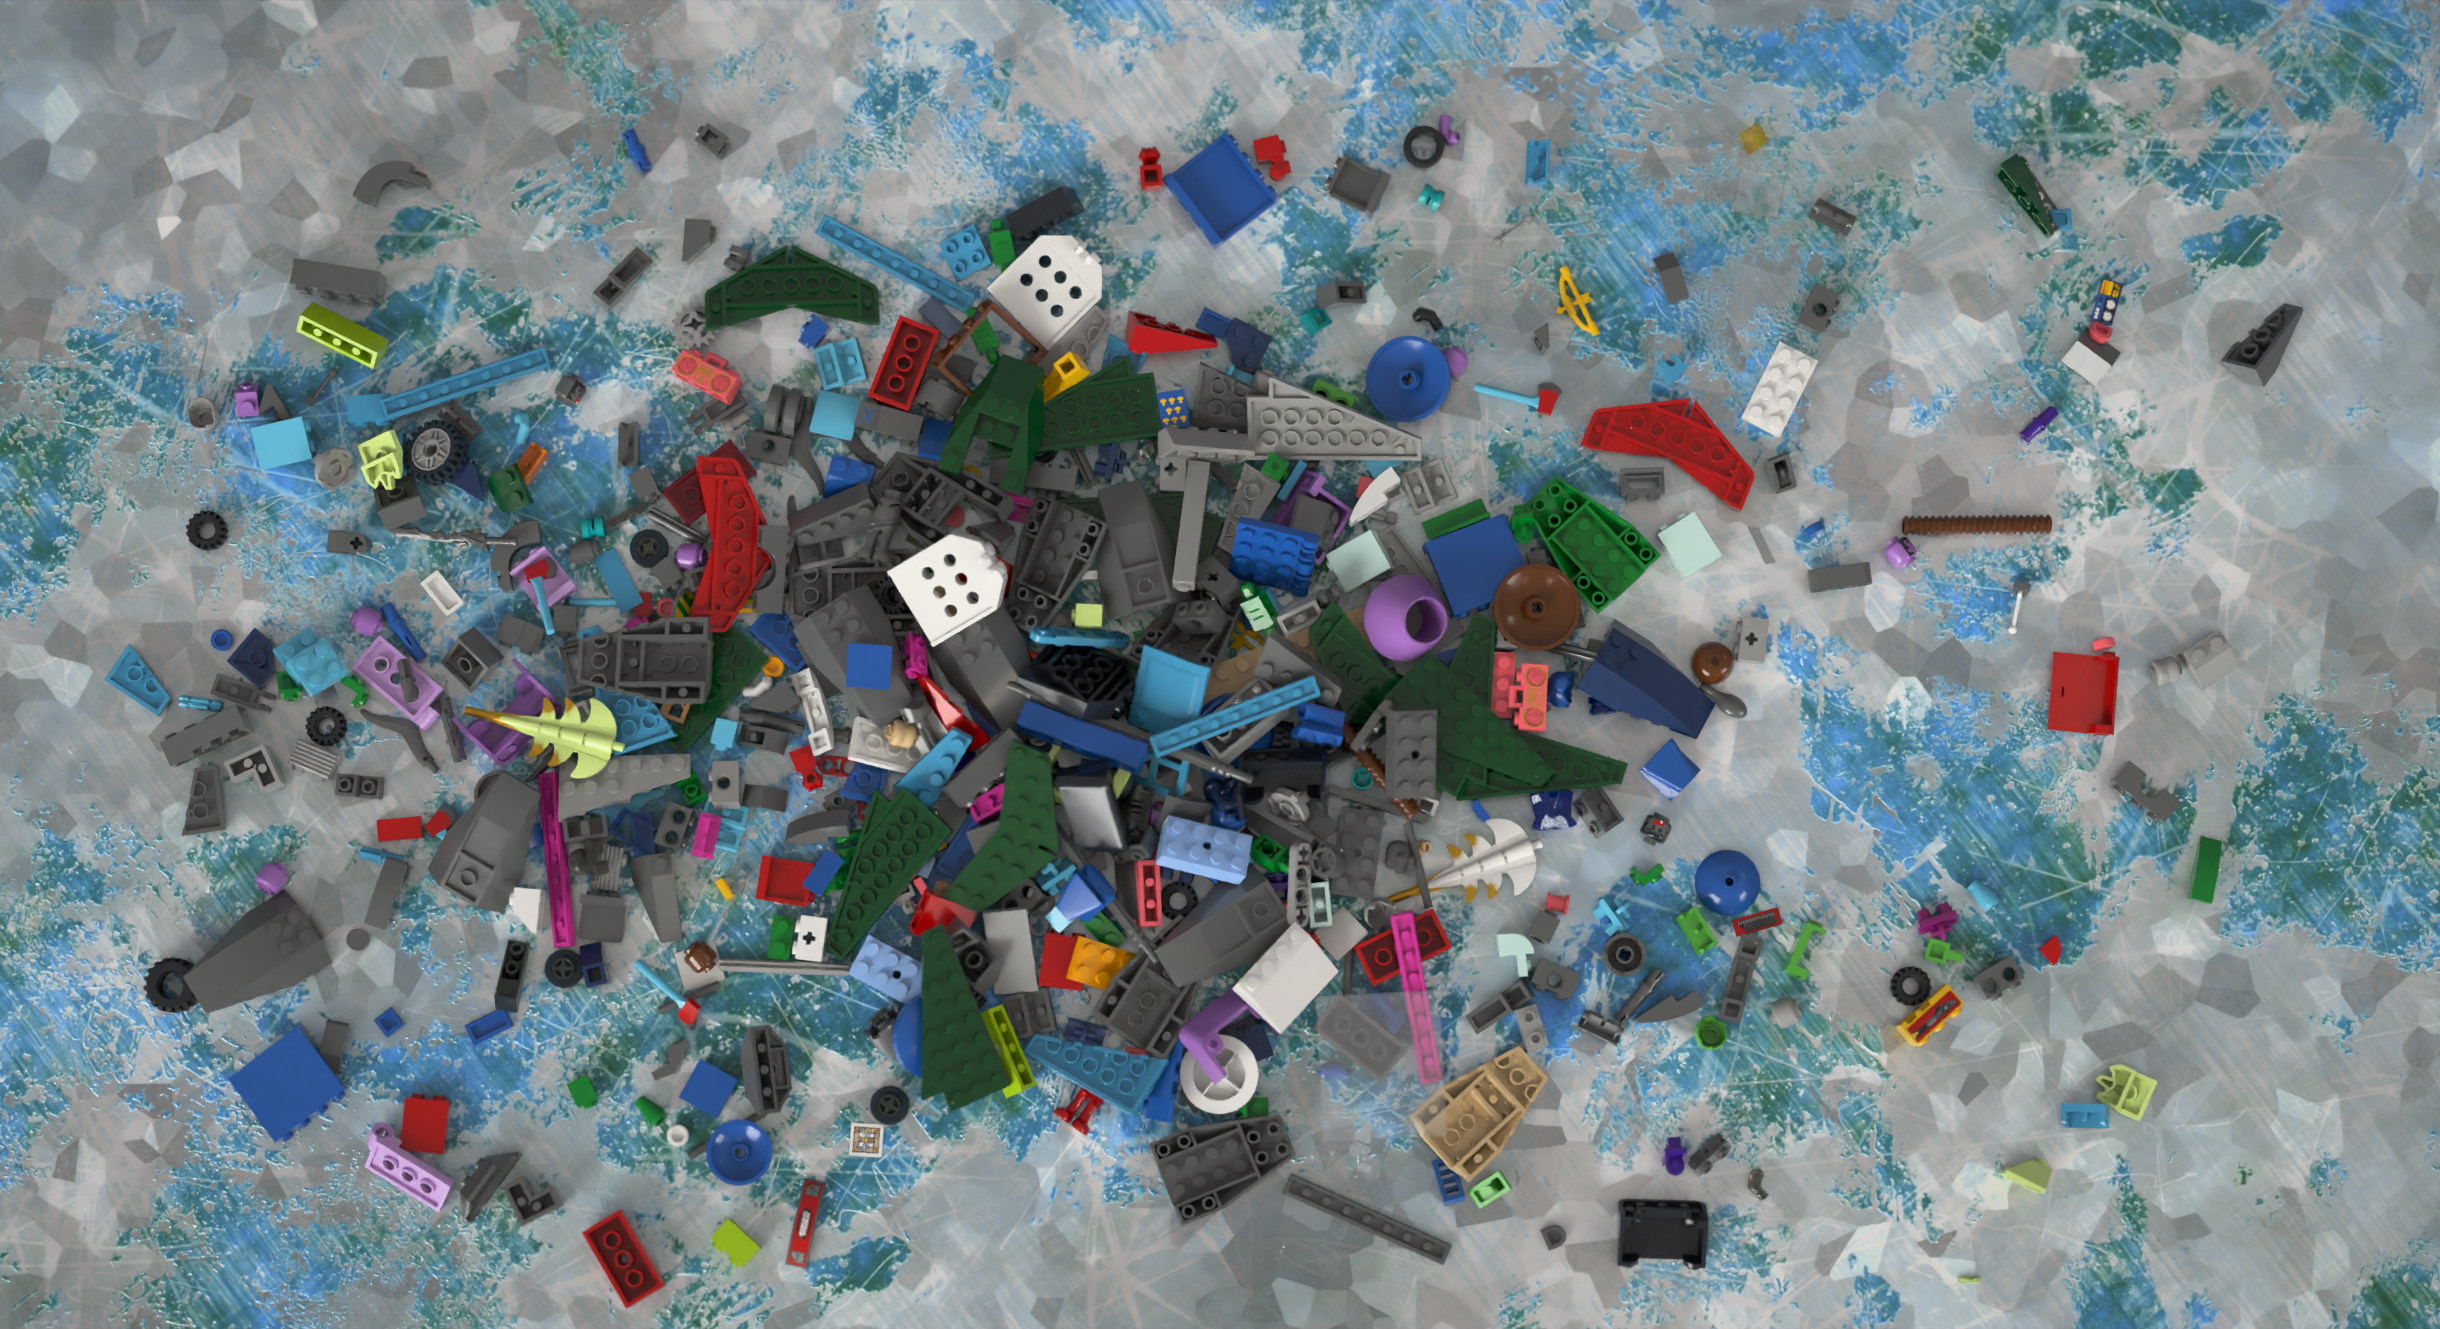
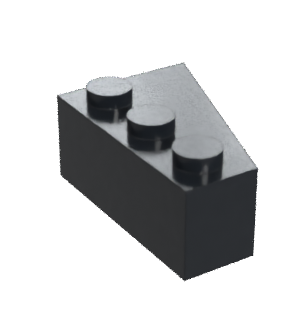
M1061 186L1006 215L1016 239L1029 241L1035 238L1037 233L1048 231L1054 228L1055 225L1067 221L1085 212L1075 188Z

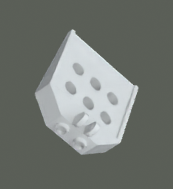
M1039 235L987 288L1047 350L1102 298V266L1099 264L1101 260L1094 251L1089 254L1085 250L1087 244L1078 236L1073 238L1072 236ZM1043 255H1047L1051 261L1050 265L1046 268L1041 267L1039 264V259ZM1057 271L1065 273L1066 278L1064 282L1057 283L1054 280V274ZM1025 273L1030 274L1032 277V282L1028 286L1022 285L1020 281L1021 276ZM1073 286H1077L1081 291L1080 296L1076 299L1071 298L1069 295V290ZM1039 289H1044L1047 292V298L1044 301L1036 299L1035 295ZM1056 304L1062 308V314L1058 317H1054L1051 314V308Z
M955 530L887 572L930 640L932 647L997 610L1002 604L1008 578L1006 574L1007 569L1002 561H998L993 545L990 542L987 543L985 538ZM948 554L955 556V564L948 561ZM926 567L933 569L934 576H929L926 573ZM959 573H964L967 576V582H962L959 579ZM937 586L944 587L946 594H939ZM970 592H976L979 596V601H974L970 596ZM949 604L957 608V614L949 611Z

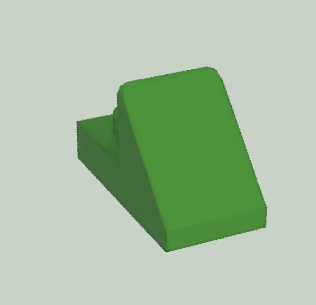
M1498 1170L1473 1186L1468 1192L1481 1209L1513 1187L1502 1171Z

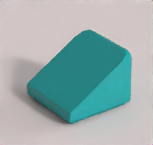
M1319 306L1308 311L1299 319L1310 337L1333 323L1325 310L1319 308Z

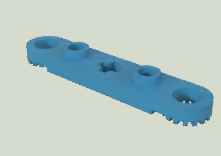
M1033 626L1029 635L1036 642L1054 644L1061 647L1065 645L1093 646L1098 649L1104 647L1126 648L1130 641L1128 634L1124 632L1121 634V631L1118 633L1117 630L1107 632V630L1051 626L1047 628Z

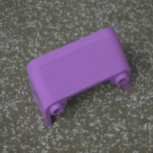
M513 658L511 661L522 672L515 681V688L520 694L501 713L540 717L543 710V698L547 697L555 708L557 718L562 711L561 703L517 659ZM455 716L452 718L464 734L500 766L511 763L529 745L528 742L533 738L530 735L500 724L488 723L484 719H476L466 727Z
M1233 987L1179 1030L1180 1041L1215 1085L1228 1075L1215 1058L1223 1049L1222 1039L1217 1032L1246 1009L1253 1016L1262 1018L1233 990ZM1262 1018V1020L1270 1028L1273 1034L1277 1037L1280 1033L1277 1032L1264 1018Z

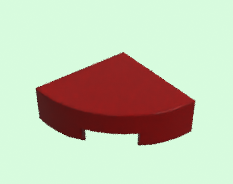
M2056 935L2038 949L2052 966L2058 962L2061 954L2060 941Z

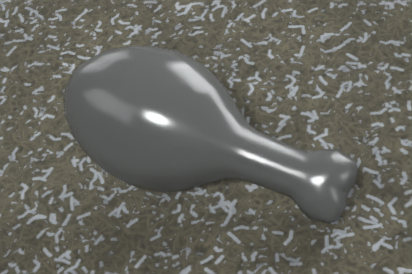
M1704 682L1700 685L1699 689L1711 696L1720 710L1726 715L1734 718H1744L1747 715V707L1739 697L1717 691Z

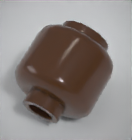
M696 940L684 951V961L695 973H701L702 971L708 973L716 965L714 962L717 956L716 952L705 941L698 943Z

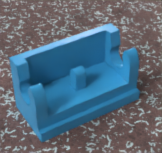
M1531 139L1530 142H1527L1525 185L1547 186L1550 139H1543L1542 141Z
M1672 353L1670 357L1675 360V363L1671 360L1665 362L1661 359L1654 368V371L1669 387L1690 366Z
M2061 1103L2062 1125H2065V1127L2109 1129L2110 1104Z

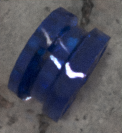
M1588 697V703L1591 706L1589 715L1618 713L1595 698Z

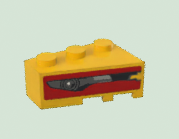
M1944 984L1901 1020L1895 1028L1911 1047H1920L1929 1040L1928 1036L1934 1031L1937 1033L1946 1025L1944 1022L1950 1016L1953 1019L1961 1013L1962 1009L1960 1007L1964 1003L1948 984Z

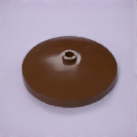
M1545 564L1524 565L1510 572L1497 587L1493 599L1494 620L1501 634L1516 647L1528 651L1549 650L1568 639L1576 628L1580 616L1579 595L1572 581L1560 570ZM1532 605L1537 606L1538 610L1536 612H1532Z

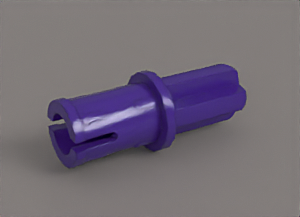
M2049 406L2037 418L2034 417L2033 421L2023 431L2019 432V435L2025 442L2029 443L2040 431L2046 430L2045 427L2059 415L2058 411L2054 407Z

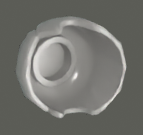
M203 396L194 398L192 406L187 410L189 424L195 430L202 432L214 428L220 419L219 408L209 398Z
M1380 897L1373 899L1366 905L1364 919L1369 927L1377 928L1378 930H1382L1385 926L1392 928L1390 914L1399 913L1391 900Z

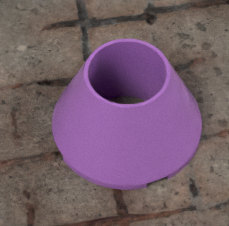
M1395 575L1381 582L1370 594L1364 609V628L1368 633L1371 645L1381 655L1395 661L1407 662L1423 657L1434 648L1447 627V614L1439 593L1428 581L1415 575ZM1415 602H1418L1423 611V623L1418 633L1411 637L1406 629L1405 618L1409 608Z

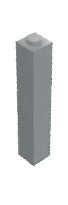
M1188 461L1172 579L1173 588L1182 592L1195 590L1210 477V462Z

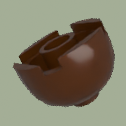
M1709 641L1701 644L1694 651L1690 667L1693 675L1699 681L1709 685H1717L1724 682L1731 675L1734 668V658L1731 651L1724 644Z

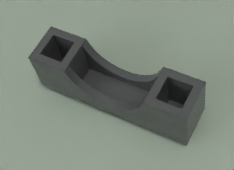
M758 525L757 547L768 554L772 563V572L769 580L763 586L753 590L752 612L782 614V609L785 610L786 608L784 588L787 587L788 576L785 575V568L789 565L787 544L791 542V533L788 531V527Z

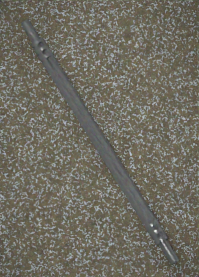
M1009 681L1007 685L1008 690L1024 695L1030 701L1040 702L1048 708L1059 709L1066 715L1074 717L1071 713L1030 689ZM1112 718L1085 720L1092 725L1094 723L1100 724L1106 730L1112 732L1120 731L1128 738H1139L1145 741L1148 747L1153 748L1149 739L1150 736H1153L1151 733ZM1187 747L1168 753V755L1227 778L1233 777L1248 784H1251L1254 778L1252 775L1234 769V766Z
M1057 821L1058 840L1063 851L1079 871L1086 864L1091 865L1077 847L1072 846L1071 838ZM1115 897L1107 905V908L1138 948L1141 947L1146 955L1150 957L1153 964H1156L1159 959L1154 949L1149 945V939Z

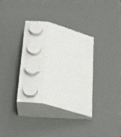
M1294 922L1233 987V990L1281 1034L1339 971L1312 937Z

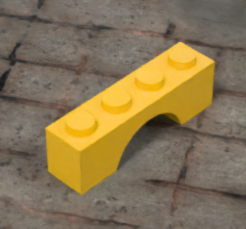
M1069 351L1053 364L1052 372L1044 379V403L1072 388L1091 373L1079 355Z

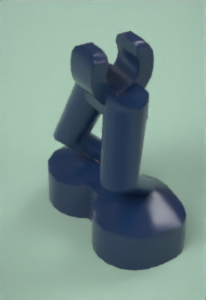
M1230 777L1220 781L1217 778H1211L1205 781L1203 785L1205 799L1210 802H1216L1221 811H1226L1228 817L1236 816L1235 809L1238 808V779Z

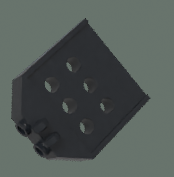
M1048 644L1016 680L1017 683L1081 720L1112 718L1118 721L1126 712L1125 702L1129 703L1135 694L1133 688L1136 683L1128 661L1120 656L1093 646L1065 645L1061 647L1054 644Z

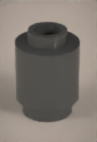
M587 539L569 545L570 550L566 551L570 563L574 562L576 566L595 560L597 556H600L595 539Z

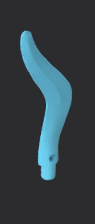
M652 790L641 793L631 798V805L606 806L587 812L599 817L607 815L609 816V821H622L647 802L663 796L664 791Z

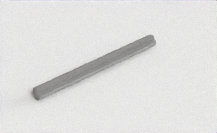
M721 958L719 962L721 971L849 976L848 972L850 970V965L847 963Z

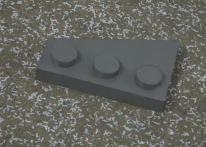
M218 765L195 768L182 836L227 830Z

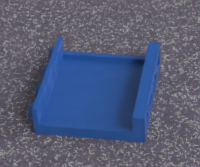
M1223 132L1219 139L1172 174L1168 173L1163 177L1164 184L1214 249L1218 248L1277 203L1276 196H1278L1271 185L1267 187L1263 179L1265 178L1258 168L1254 170L1250 165L1252 161L1245 151L1241 153L1237 148L1239 144L1233 135L1230 134L1228 136L1226 132Z
M1505 513L1428 541L1422 546L1424 555L1428 554L1451 610V619L1457 617L1460 620L1470 616L1469 612L1477 609L1478 612L1490 608L1489 604L1493 603L1497 587L1504 577L1513 570L1526 565Z
M303 1025L296 1026L228 1079L274 1142L282 1140L284 1143L294 1136V1130L298 1127L303 1129L312 1122L310 1120L311 1117L315 1114L320 1116L329 1109L327 1105L333 1100L335 1103L346 1096L345 1091L349 1089L348 1085H343L306 1035L308 1031Z

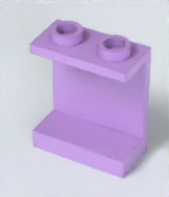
M537 546L529 552L530 556L524 561L522 559L517 561L511 567L513 570L509 572L534 602L540 613L541 610L535 588L532 583H528L524 568L548 556L556 562V576L543 580L549 610L553 609L555 605H558L578 589L545 546L541 548Z

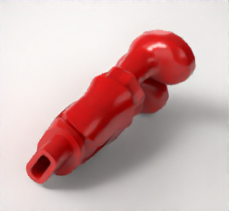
M1080 1087L1079 1092L1067 1107H1057L1053 1113L1070 1124L1078 1109L1088 1098L1089 1102L1083 1111L1071 1123L1073 1128L1087 1136L1089 1133L1088 1121L1095 1109L1100 1111V1105H1103L1104 1100Z

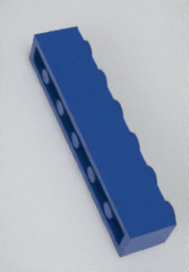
M1026 701L1016 722L1017 730L1020 733L1097 761L1109 758L1111 766L1138 776L1149 755L1148 745L1139 738H1128L1120 731L1112 732L1106 730L1104 726L1097 723L1092 725L1076 716L1070 717L1065 715L1059 709H1048L1037 701L1033 703Z

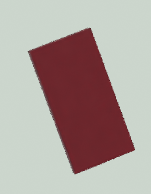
M731 440L708 456L737 460L747 481L757 475V472ZM696 466L661 491L688 527L706 514Z

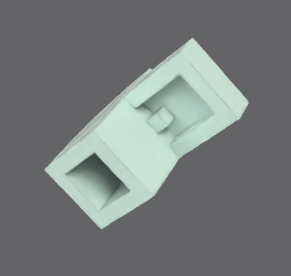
M1515 933L1496 935L1498 957L1516 956L1518 977H1527L1528 972H1531L1530 958L1526 959V955L1534 954L1530 941L1524 936Z

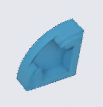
M2071 209L2048 210L2049 218L2056 227L2064 231L2072 230Z

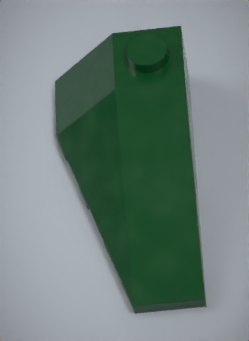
M2016 153L2000 164L1993 174L2048 240L2054 234L2052 225L2031 170L2028 168L2029 163L2023 156L2019 157Z

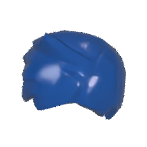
M1558 671L1550 675L1547 683L1548 703L1559 708L1570 707L1572 703L1571 690L1573 689L1571 682L1574 681L1575 672Z
M1216 803L1210 810L1212 826L1234 832L1239 831L1245 825L1248 816L1245 815V820L1240 821L1239 809L1236 808V816L1228 817L1226 811H1221Z

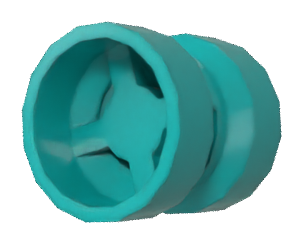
M1426 183L1417 203L1421 205L1426 204L1437 212L1446 192L1435 190L1432 185Z
M603 515L596 516L593 519L588 517L581 518L583 539H590L592 536H606Z
M1358 768L1353 772L1351 783L1357 790L1364 791L1372 785L1373 778L1370 777V772L1367 773L1365 771L1366 768Z

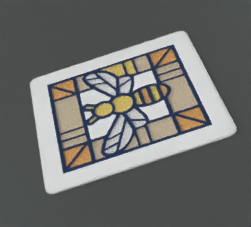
M851 1123L849 1155L882 1157L884 1125Z

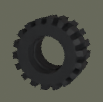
M171 957L164 958L160 962L157 961L153 964V968H149L147 971L149 975L144 978V981H146L144 990L147 991L145 996L151 1001L150 1004L169 1013H181V1011H187L190 1009L189 1007L197 1004V999L186 982L182 994L177 998H169L163 991V981L168 974L177 972L183 977L193 967V963L185 959Z

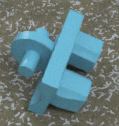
M1068 856L1061 861L1057 858L1041 869L1042 874L1035 879L1044 891L1054 896L1061 889L1058 882L1063 878L1068 882L1077 868Z
M1607 895L1592 910V913L1598 920L1605 915L1610 918L1612 922L1604 927L1610 937L1619 932L1623 933L1630 928V925L1625 920L1631 916L1626 910L1630 906L1629 902L1624 905L1619 899L1612 902Z

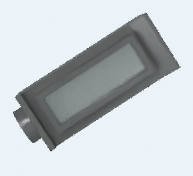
M569 641L564 643V646L559 647L570 693L574 701L579 700V694L589 692L591 696L596 695L593 686L577 682L579 641Z

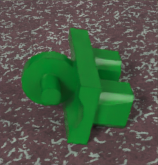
M1525 504L1513 506L1510 528L1514 538L1519 543H1528L1533 538V512L1527 513Z

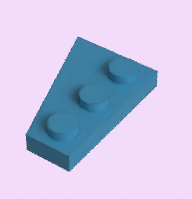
M131 644L126 647L104 679L158 716H161L172 700L171 696Z

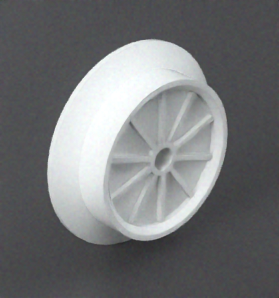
M1219 1035L1223 1042V1049L1215 1058L1228 1075L1215 1085L1190 1052L1187 1051L1180 1067V1081L1185 1095L1196 1107L1209 1113L1225 1114L1241 1108L1250 1100L1257 1087L1259 1072L1253 1053L1243 1042L1228 1035Z

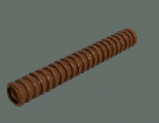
M1945 515L1944 518L1942 516L1937 518L1935 516H1931V518H1928V516H1924V518L1921 516H1917V518L1914 516L1910 518L1904 516L1902 519V531L1904 535H1908V533L1911 535H1915V533L1918 535L1922 533L1924 535H1928V533H1931V535H1935V533H1938V535L1942 533L1945 535L1949 533L1955 535V533H1958V535H1962V533H1965V535L1972 533V535L1976 533L1982 535L1983 532L1986 535L1989 532H1992L1993 535L1996 532L1999 534H2003V532L2006 534L2010 532L2012 534L2017 532L2019 534H2023V532L2026 534H2030V532L2033 534L2037 532L2040 534L2044 532L2050 534L2052 531V518L2050 515H2046V517L2043 515H2039V517L2036 515L2032 517L2030 515L2025 517L2023 515H2019V517H2016V515H2012V517L2009 515L2005 517L2002 515L1998 517L1992 515V517H1989V515L1982 517V515L1978 517L1975 515L1971 517L1959 515L1958 518L1955 515H1952L1951 518L1948 515Z
M1316 702V703H1315V704H1317V705H1321V706H1324V707L1332 708V707H1329V706H1327V705H1324V704H1322V703H1320V702ZM1345 718L1342 728L1343 745L1349 748V752H1353L1352 756L1358 758L1357 762L1362 763L1361 766L1366 768L1365 771L1367 773L1370 772V777L1375 778L1374 782H1378L1380 784L1379 787L1383 788L1385 793V763L1382 764V760L1376 757L1377 754L1372 753V748H1367L1364 752L1361 750L1359 754L1350 748L1351 743L1359 733H1355V728H1351V723L1346 722ZM1412 798L1393 799L1392 801L1393 804L1396 803L1398 805L1397 809L1402 810V814L1405 813L1407 820L1411 819L1422 808Z

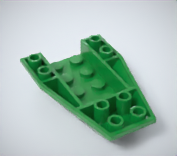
M1557 476L1550 480L1525 504L1527 512H1533V523L1559 569L1572 581L1580 597L1597 614L1619 598L1661 556L1631 523Z

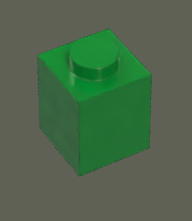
M584 1075L566 1084L578 1108L584 1107L587 1110L597 1105L596 1100L600 1099V1096L589 1075Z

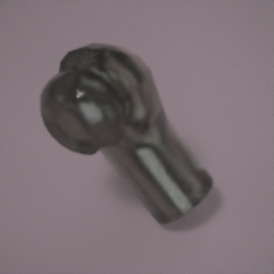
M1757 1168L1753 1169L1749 1174L1748 1188L1762 1202L1769 1194L1761 1187L1764 1172L1762 1169Z

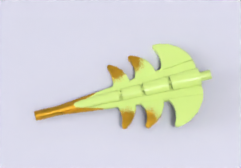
M547 697L543 698V710L540 717L486 711L466 706L464 711L465 715L486 719L534 737V745L529 753L530 758L543 753L550 743L554 744V754L548 763L549 767L558 766L566 762L573 752L578 753V763L575 770L571 773L572 778H587L596 775L607 765L613 750L623 752L625 748V743L616 742L617 725L612 712L605 704L593 698L590 699L591 712L586 722H581L579 709L569 698L564 699L565 711L561 719H556L555 708Z

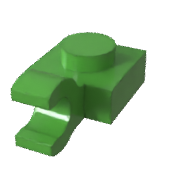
M1929 938L1923 959L1944 965L1947 959L1962 963L1964 954L1951 951L1950 943Z

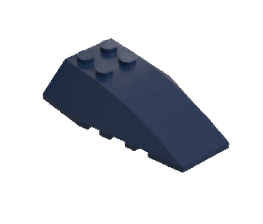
M1614 619L1604 636L1605 640L1592 664L1585 670L1577 688L1614 711L1629 713L1631 717L1643 718L1651 721V724L1663 725L1671 731L1697 739L1715 703L1651 641Z

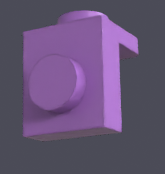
M243 382L237 386L235 399L238 417L260 416L258 415L260 409L259 384Z

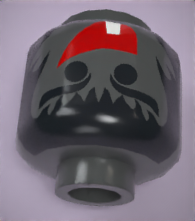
M572 374L571 377L568 375L562 376L554 390L557 395L556 399L569 407L578 405L587 391L586 386L582 384L584 379L575 374Z
M1656 812L1653 815H1647L1640 828V834L1644 836L1643 841L1652 846H1655L1656 843L1664 844L1672 829L1669 823L1670 819Z

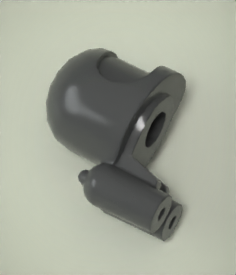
M1394 840L1386 848L1385 866L1395 869L1394 873L1403 874L1404 872V875L1412 876L1414 871V858L1411 855L1409 844L1402 840Z

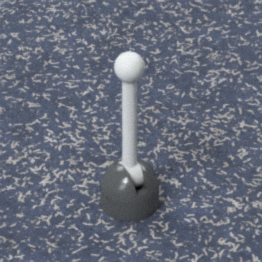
M2014 581L2013 593L2017 596L2012 625L2008 629L2011 634L2017 632L2016 623L2021 599L2029 594L2031 584Z

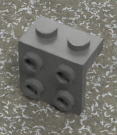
M587 891L586 895L580 894L579 903L582 904L579 937L585 940L622 942L627 900L621 898L622 894L608 893V897L599 896L600 892Z

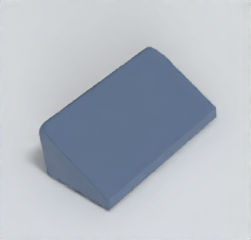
M934 297L930 298L917 310L933 327L940 330L941 334L947 339L954 333H958L962 328V323Z

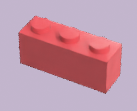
M1494 652L1491 710L1500 719L1511 720L1512 708H1508L1509 685H1514L1516 653Z
M1156 860L1134 862L1139 919L1134 921L1140 928L1162 926L1160 865L1155 864Z

